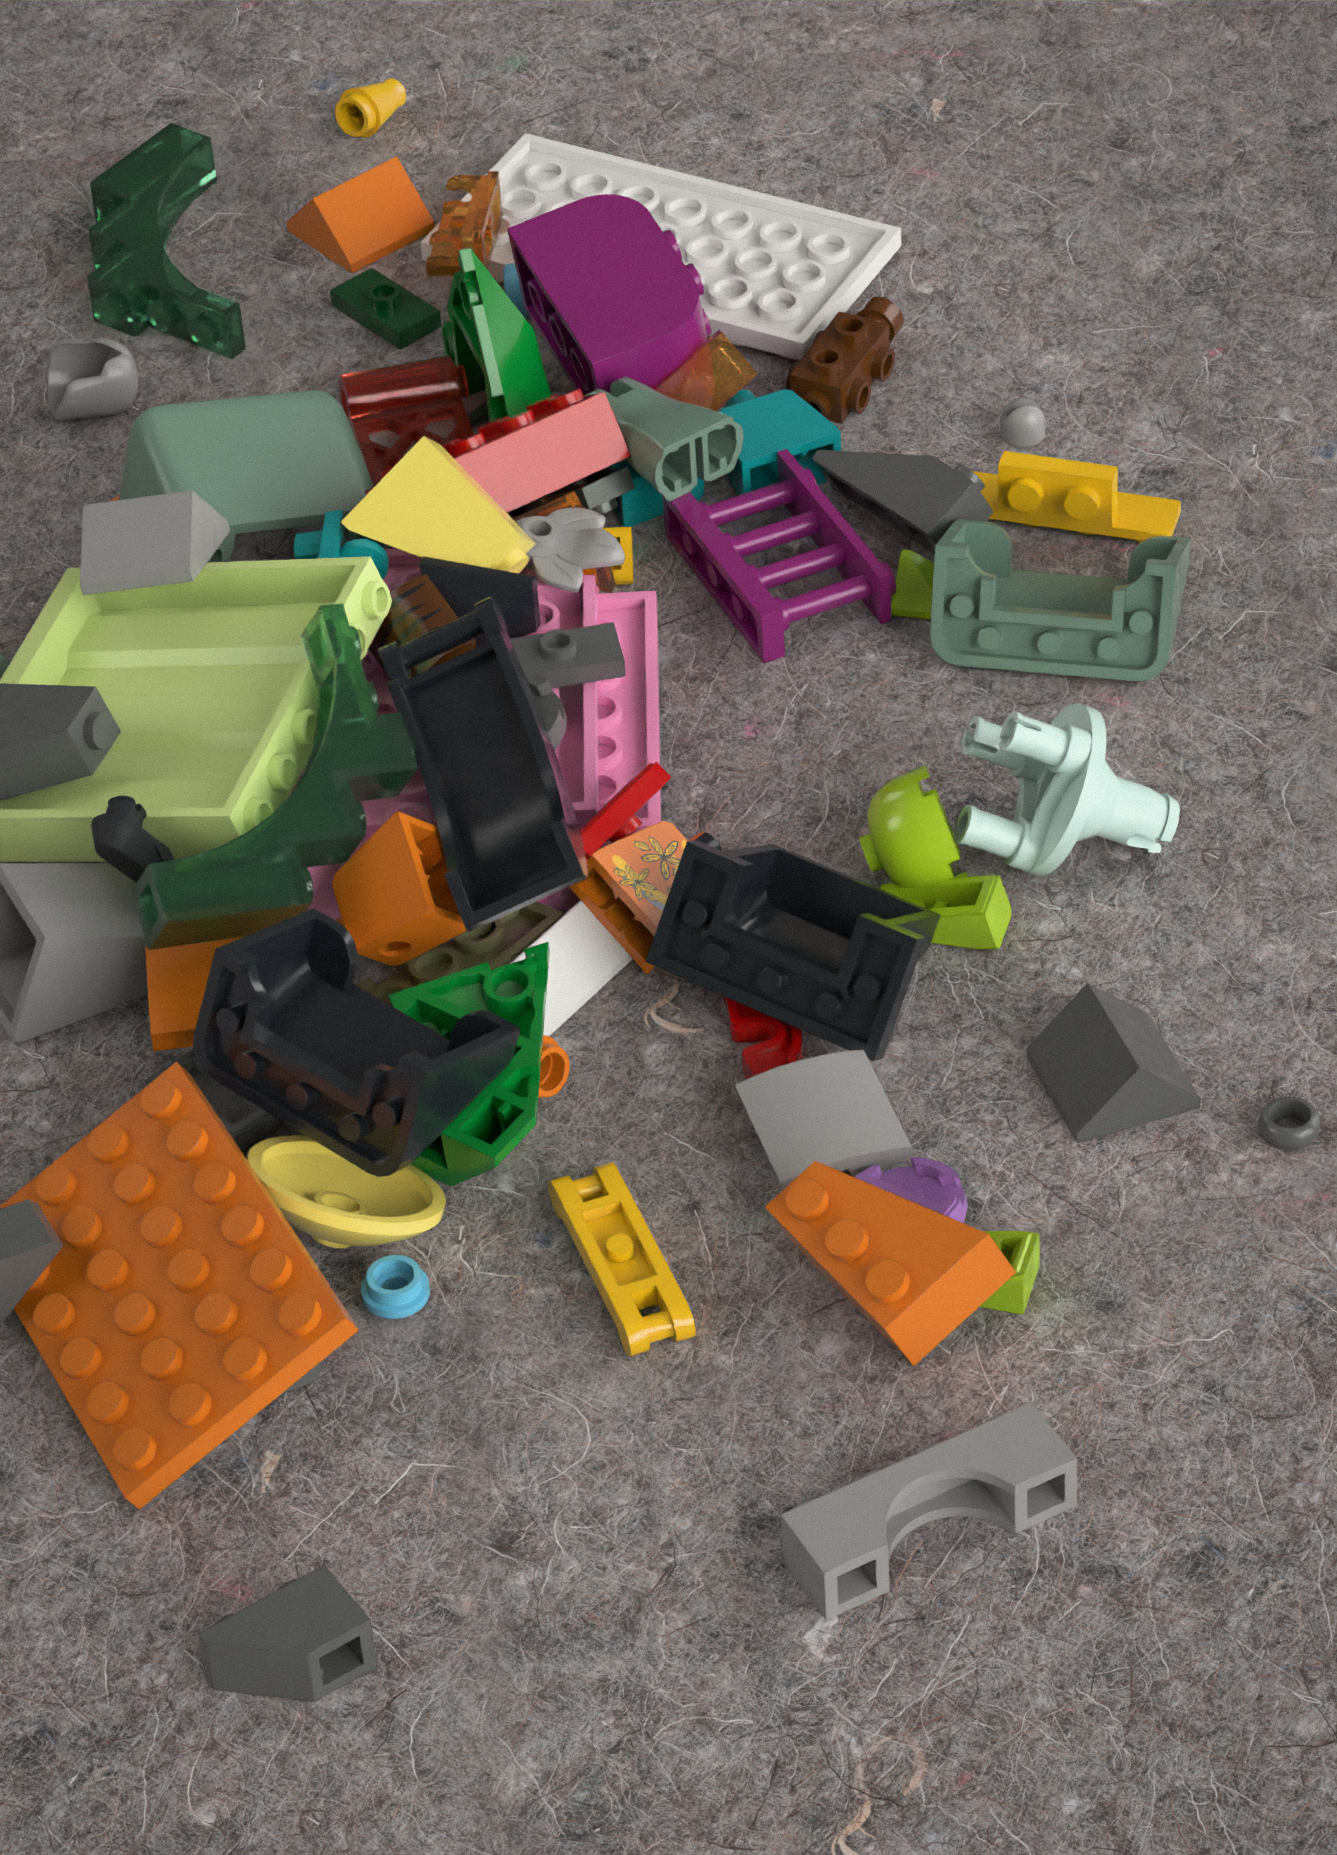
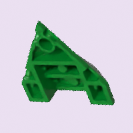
M472 249L459 250L457 260L461 271L454 273L447 305L450 321L444 322L442 328L447 377L458 399L486 390L489 422L508 415L512 417L527 411L526 406L551 396L534 329Z
M549 942L524 949L526 959L503 965L491 970L488 962L388 995L389 1005L449 1040L457 1020L477 1010L495 1013L521 1029L513 1058L508 1067L411 1163V1165L417 1167L428 1176L450 1187L496 1168L536 1125L550 955Z

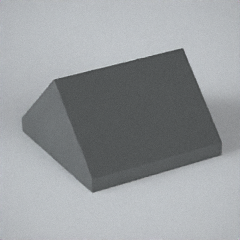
M1089 983L1082 988L1027 1047V1058L1077 1143L1200 1108L1199 1095L1148 1013Z

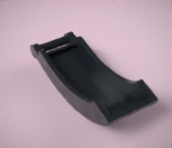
M492 596L475 603V611L407 643L399 645L397 641H394L379 648L381 660L390 680L387 682L389 691L414 752L437 821L447 872L444 875L464 926L469 932L588 877L586 856L578 822L558 759L507 632V626L502 613ZM485 634L487 643L412 677V667Z

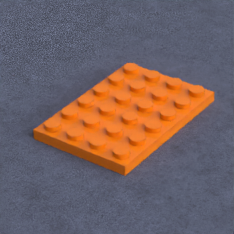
M177 1061L0 1205V1209L27 1199L38 1203L63 1244L61 1250L14 1307V1310L124 1498L139 1510L359 1331L191 1074Z

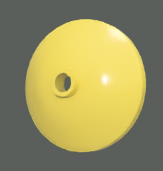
M304 1135L279 1136L263 1140L255 1144L249 1150L247 1161L288 1223L296 1229L311 1235L316 1242L328 1247L378 1246L410 1239L436 1226L444 1212L446 1198L441 1187L430 1176L411 1164L390 1176L377 1177L365 1172Z

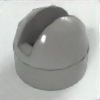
M1017 398L1005 406L1000 418V436L1002 440L1012 446L1029 447L1040 443L1044 439L1045 416L1043 410L1035 401L1030 398Z

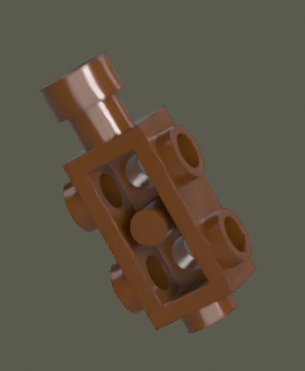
M872 297L866 301L856 315L839 311L824 331L820 330L816 334L811 348L802 360L792 365L786 380V390L795 392L829 421L842 424L851 412L861 414L868 405L871 385L875 379L885 382L892 373L895 352L893 349H890V342L903 326L904 318L901 310L889 299Z

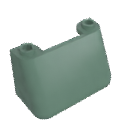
M309 390L167 404L147 409L136 418L129 432L119 500L193 490L228 521L230 528L229 534L207 563L228 562L233 552L236 534L324 524L325 512L343 509L346 517L366 496L365 490L373 487L374 484L343 407L326 391ZM344 526L343 535L347 541L366 538L348 530ZM377 542V543H378L379 545H381L384 549H386V545H385V544H382V543Z
M956 519L935 545L930 625L931 645L940 658L947 663L957 666L1136 682L1148 681L1162 672L1170 658L1189 568L1191 538L1153 536L1141 541L1131 553L1128 564V578L1119 579L1013 570L1012 541L1004 529L988 521Z

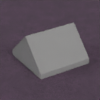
M193 490L83 505L80 587L83 595L194 581L229 534L228 521Z

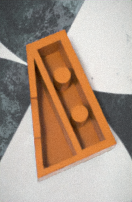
M814 1161L765 1206L766 1210L793 1244L913 1366L920 1362L1016 1273L988 1233L817 1161Z

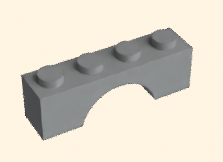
M1030 1402L1006 1414L995 1415L983 1424L946 1441L930 1444L921 1452L888 1467L870 1471L858 1480L821 1497L805 1500L794 1509L781 1514L783 1562L825 1620L831 1619L890 1592L889 1559L893 1550L909 1532L925 1523L947 1517H973L993 1522L1016 1534L1077 1506V1457L1035 1405Z

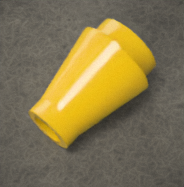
M388 78L375 84L348 89L342 93L335 107L337 123L346 134L352 137H370L380 129L396 109L404 105L406 91L403 85L393 78Z

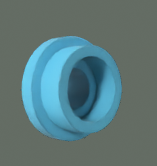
M389 1255L382 1257L370 1265L362 1281L361 1295L363 1304L371 1313L382 1318L398 1319L410 1316L422 1309L429 1299L430 1286L428 1277L419 1265L407 1256Z

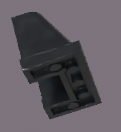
M694 840L686 842L646 962L846 1050H864L869 1060L877 1061L884 1057L916 964L927 952L941 914L775 844L724 852Z

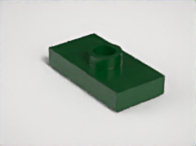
M373 268L330 289L333 307L399 349L442 327L440 310Z

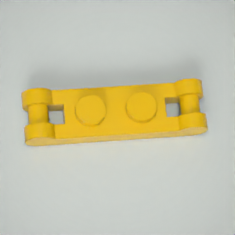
M609 1162L592 1168V1175L572 1180L569 1175L549 1180L548 1191L557 1217L563 1220L617 1327L627 1356L632 1357L650 1351V1343L669 1337L674 1343L695 1337L696 1329L690 1307L615 1163ZM657 1304L661 1310L643 1317L639 1312L641 1309Z

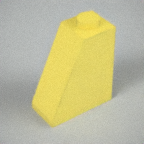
M425 436L412 447L341 521L348 530L419 558L425 556L513 573H520L527 565L529 557L526 553L536 544L439 443Z

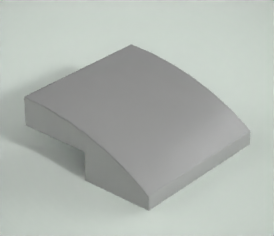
M864 1050L842 1051L802 1059L760 1073L734 1085L783 1189L814 1161L841 1172L848 1169L850 1175L854 1177L871 1166L879 1164L880 1170H883L915 1154Z

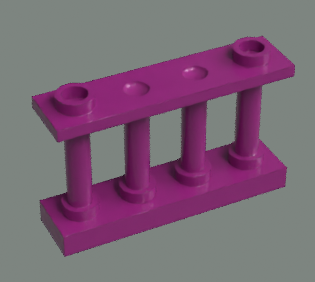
M788 449L777 452L778 483L707 505L704 501L698 502L691 492L672 501H668L662 496L665 536L763 663L785 657L784 631L789 629L790 623L862 600L879 623L883 624L891 621V595L896 593V582L890 566L885 561L880 562L817 486L812 471L807 467L802 468ZM785 505L793 515V517L735 536H731L728 532L722 533L717 527ZM810 536L819 547L756 568L753 564L747 565L743 560V557ZM834 567L845 579L783 601L778 596L772 597L768 592V589Z

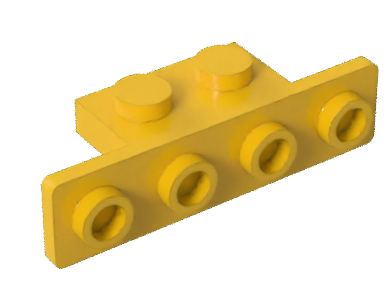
M1004 451L998 463V475L972 471L985 485L981 493L994 512L988 519L1021 523L1030 527L1043 526L1071 530L1085 535L1098 534L1133 539L1141 542L1153 536H1172L1181 513V502L1179 500L1118 492L1117 466Z

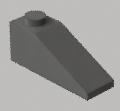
M818 450L811 458L834 490L934 555L935 545L956 519L987 521L994 513L981 493L985 487L984 483L975 473L962 464H958L953 469L933 456Z

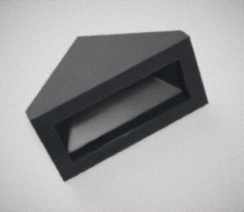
M425 556L420 561V575H427L458 618L475 611V603L492 596L502 613L510 639L536 632L541 625L536 576ZM485 634L474 638L476 647L488 642Z

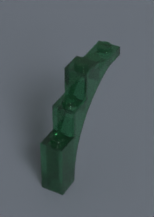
M170 123L90 182L96 224L88 230L95 271L87 276L95 322L133 337L138 336L148 327H151L229 359H234L246 349L240 304L195 286L180 273L165 252L172 229L181 215L196 198L217 182L211 137Z
M343 603L319 606L301 634L318 690L317 721L312 748L303 775L293 794L264 821L247 833L222 846L193 856L148 865L132 890L148 950L244 937L307 911L313 899V882L307 868L347 862L366 835V813L360 801L398 797L418 770V763L414 755L415 743L407 735L401 712L377 715V692L374 685L366 680L360 660V637L356 628L349 625Z

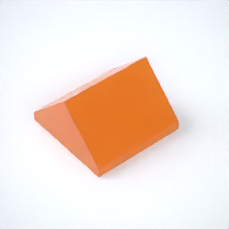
M397 156L314 197L286 222L287 231L350 273H354L428 235L435 228L434 220Z

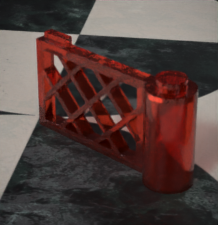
M449 355L339 375L338 377L341 406L348 417L374 486L381 481L379 472L396 465L405 456L404 453L411 444L418 442L423 436L443 444L459 437L463 439L473 435L462 402L463 398L469 397L466 372L462 364L454 366ZM453 418L455 428L447 438L425 430V427L430 422ZM389 430L401 436L390 449L370 440L368 434Z

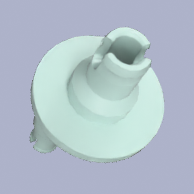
M1080 703L1071 704L1062 710L1050 725L1023 716L1022 713L1017 711L1009 714L1003 726L985 721L979 716H975L970 720L969 727L976 730L975 733L967 729L965 730L961 745L962 753L966 756H974L1010 768V774L1019 780L1020 792L1013 821L979 810L975 806L966 805L959 814L955 825V843L966 844L1003 857L1004 864L1036 876H1046L1065 860L1077 841L1094 836H1099L1125 846L1139 847L1144 852L1151 853L1161 852V845L1156 842V838H1159L1160 841L1171 842L1179 821V803L1166 793L1161 795L1149 787L1117 777L1105 761L1106 727L1103 716L1097 709Z

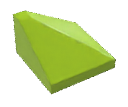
M902 549L895 581L896 593L893 594L891 615L931 620L934 563L912 550Z

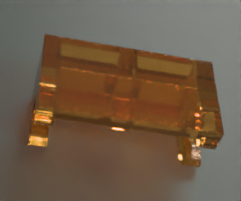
M488 171L487 176H453L448 179L446 189L451 191L465 190L471 194L472 198L468 202L460 200L444 202L442 207L443 215L438 231L431 234L429 240L433 248L430 257H427L426 261L427 276L453 277L455 272H460L461 268L457 260L459 250L471 248L488 270L502 222L503 211L499 171Z

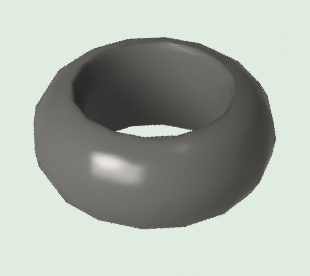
M1289 1096L1270 1101L1261 1110L1258 1125L1261 1135L1269 1144L1278 1148L1292 1150L1309 1145L1318 1136L1321 1120L1318 1111L1310 1102ZM1283 1118H1293L1305 1124L1297 1128H1286L1275 1124V1121Z

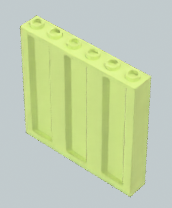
M371 556L206 563L192 582L83 595L80 587V567L67 568L0 679V683L95 686L120 728L121 733L93 775L0 801V862H107L95 851L91 824L94 817L106 813L108 800L120 795L132 797L136 804L140 803L143 806L147 816L142 822V828L170 848L174 859L178 862H254L390 610L392 598L389 588L383 582Z

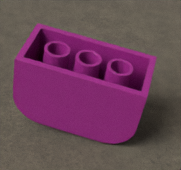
M594 195L579 199L507 228L525 310L575 389L580 388L583 396L597 389L610 393V386L613 381L622 377H628L681 402L698 405L706 397L712 386L714 373L707 336L711 334V327L700 300V296L704 294V287L695 266L692 263L684 265L682 262L681 251L671 230L663 232L644 205L632 198L621 195Z

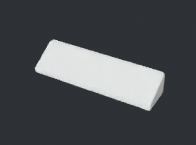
M581 900L528 947L549 942L550 955L543 1032L546 1036H550L632 960V957ZM522 952L511 963L526 959L525 952Z

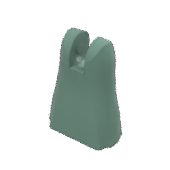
M622 377L613 381L610 386V393L604 391L631 455L625 460L639 475L660 492L666 500L672 501L691 492L698 485L697 477L703 481L711 482L730 473L734 469L742 451L744 437L742 426L736 423L733 417L702 406L672 399L628 377ZM597 389L586 394L585 396L600 393L604 390Z

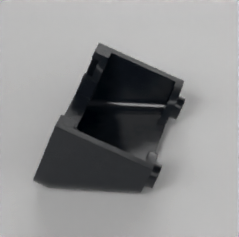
M314 908L216 948L193 1039L195 1057L202 1070L215 1081L365 1172L377 1177L390 1176L413 1163L508 1067L513 1058L521 1029L495 1013L477 1010L464 1015L457 1020L449 1040L353 984L358 958L355 941L349 931L340 923Z

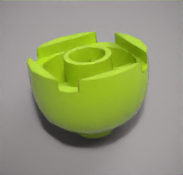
M926 765L904 772L883 784L873 795L867 810L870 833L859 837L861 847L872 873L884 868L885 873L894 885L905 888H925L952 878L969 877L967 869L954 873L951 863L960 860L959 854L961 852L958 844L954 841V833L936 788L926 792L922 789L920 781L930 777Z

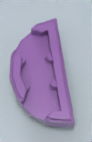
M912 1157L910 1158L912 1166L897 1167L881 1172L880 1166L877 1164L854 1176L964 1223L968 1208L965 1193L958 1173L943 1162Z

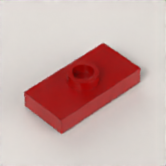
M657 761L654 764L651 762L633 777L580 829L586 860L606 841L612 844L631 835L643 823L635 813L672 778Z

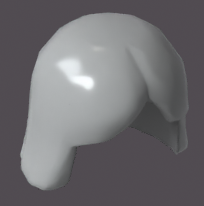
M98 338L92 341L57 340L52 346L46 368L48 404L55 420L107 417L119 414L130 408L137 395L139 377L134 357L123 344L114 339Z

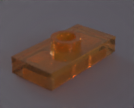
M719 329L699 346L684 363L653 389L672 399L716 411L757 376L758 373Z

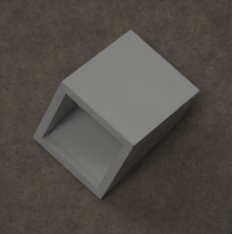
M0 863V1023L12 1042H25L147 996L145 947L183 943L179 927L174 923L160 900L109 863Z

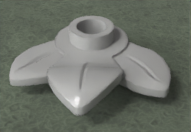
M562 508L553 511L546 517L531 516L515 521L536 543L526 553L529 561L524 568L534 569L536 576L542 582L562 590L578 592L582 583V570L623 565L625 554L617 539L603 529L606 518L602 514L590 509Z

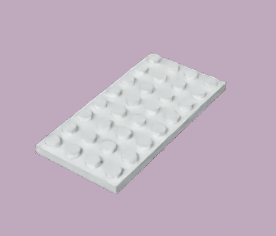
M525 133L420 242L422 260L443 265L452 270H461L457 260L459 250L471 248L497 282L504 283L503 267H506L505 264L515 263L507 228L585 197L603 194L629 197L648 209L663 232L671 230L678 242L682 262L684 265L692 263L697 269L704 287V294L700 296L701 306L708 317L711 327V334L708 336L729 341L734 345L747 346L774 353L783 358L801 361L811 348L816 334L820 330L824 331L839 311L845 313L901 247V228Z

